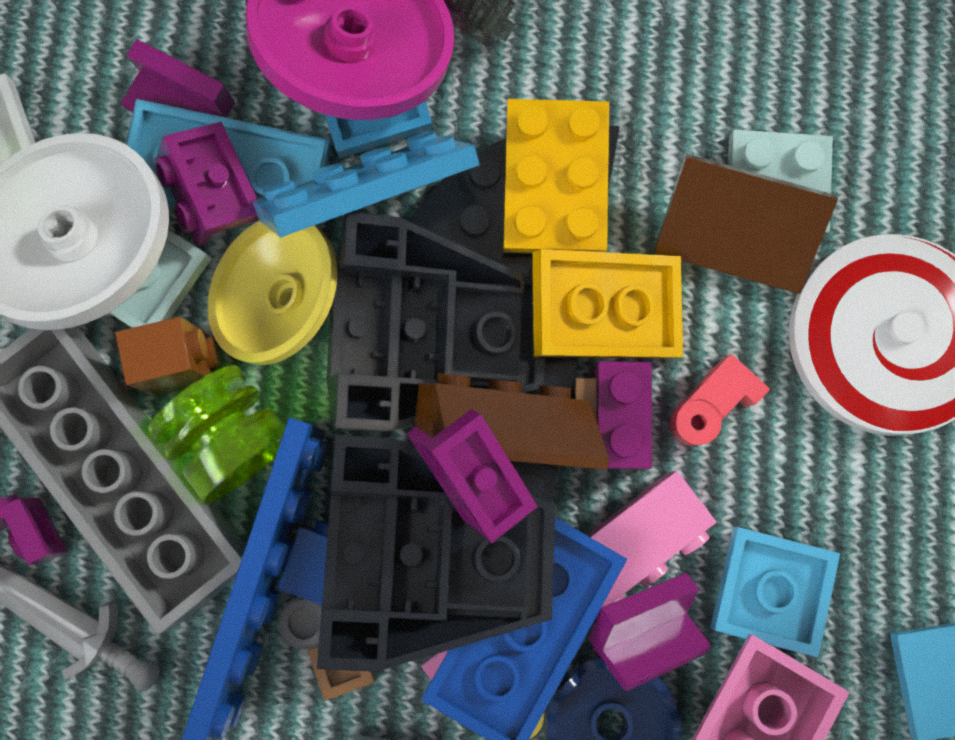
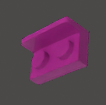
M222 121L163 136L157 157L154 158L156 175L164 188L170 187L177 203L175 204V215L178 224L185 234H191L197 247L207 244L212 234L259 220L252 202L257 200L256 195Z

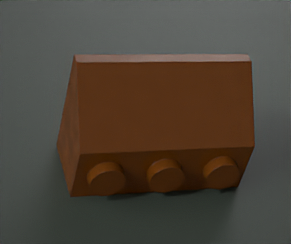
M438 373L437 383H419L415 427L432 438L472 409L482 415L510 461L608 470L609 457L590 401L570 399L571 388L539 385L538 395L521 393L522 383L491 379L489 380L488 389L470 387L471 377L442 373Z

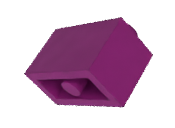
M599 361L591 369V378H597V424L609 457L608 469H652V362Z

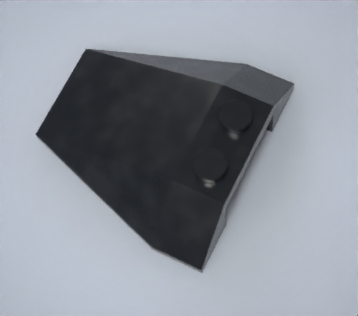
M349 212L344 215L336 254L337 286L330 308L326 375L333 429L389 432L414 425L419 383H437L438 373L471 377L470 387L488 389L490 379L522 383L521 393L538 390L539 385H544L545 357H534L532 278L400 217L360 212Z
M335 435L317 669L377 672L551 620L555 505L532 496L538 507L491 543L462 519L416 448L392 438Z

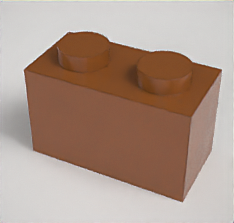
M181 317L115 332L127 386L161 396L218 382L215 368L221 366V355L215 338H208V333Z

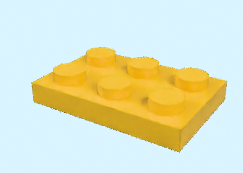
M507 100L503 253H532L539 249L607 252L609 101Z
M539 249L532 252L534 357L683 358L681 256Z

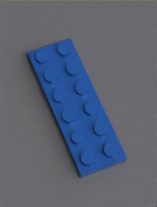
M288 419L182 740H223L229 727L235 728L241 718L247 697L241 695L240 691L246 674L251 676L254 674L263 651V644L258 643L257 639L263 622L270 624L279 603L280 593L274 591L279 572H284L294 545V541L290 539L296 521L303 522L311 506L313 492L308 491L307 487L313 470L321 471L328 454L329 442L323 441L326 433L323 429L296 419Z

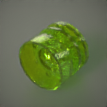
M236 365L223 367L188 386L153 418L147 429V434L155 444L163 445L167 443L164 447L163 455L168 461H177L195 454L182 471L181 478L202 505H208L221 499L276 458L286 425L271 408L247 416V413L258 401L260 392L252 385L244 387L248 377Z

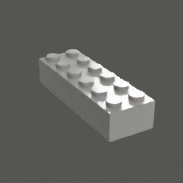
M78 326L60 330L29 329L0 352L1 429L157 635L179 626L235 581L247 544Z

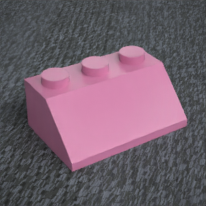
M749 633L692 740H825L850 692Z

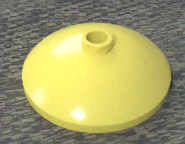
M258 221L245 229L227 248L216 267L210 284L208 319L215 340L228 355L253 365L274 364L297 353L315 336L330 311L337 286L336 256L325 233L314 225L280 238L262 222Z

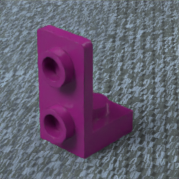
M12 494L0 499V531L9 527L11 531L8 533L9 543L16 555L21 559H25L27 565L50 562L68 552L41 498H19L17 494Z

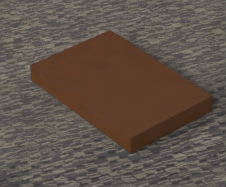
M685 154L654 247V253L665 256H681V261L800 294L838 198L831 193Z

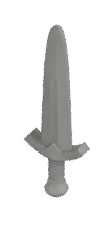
M0 564V603L78 659L74 664L61 669L64 680L84 672L101 659L102 662L108 663V666L114 667L116 671H120L122 675H126L137 691L148 690L155 684L159 676V666L156 662L137 659L129 651H125L118 644L112 643L118 624V603L98 607L99 619L46 588Z

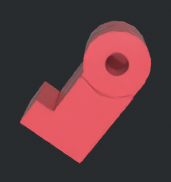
M730 354L722 358L675 408L669 422L671 434L683 445L698 446L708 444L719 434L721 420L738 402L742 403L745 407L756 405L770 388L734 355Z

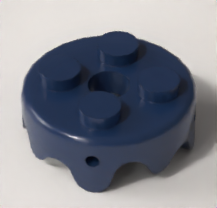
M600 656L590 657L581 661L565 673L546 708L545 715L547 740H680L683 731L681 717L668 686L659 677L626 691L620 686ZM607 709H617L625 716L623 730L613 737L601 735L596 728L598 716Z

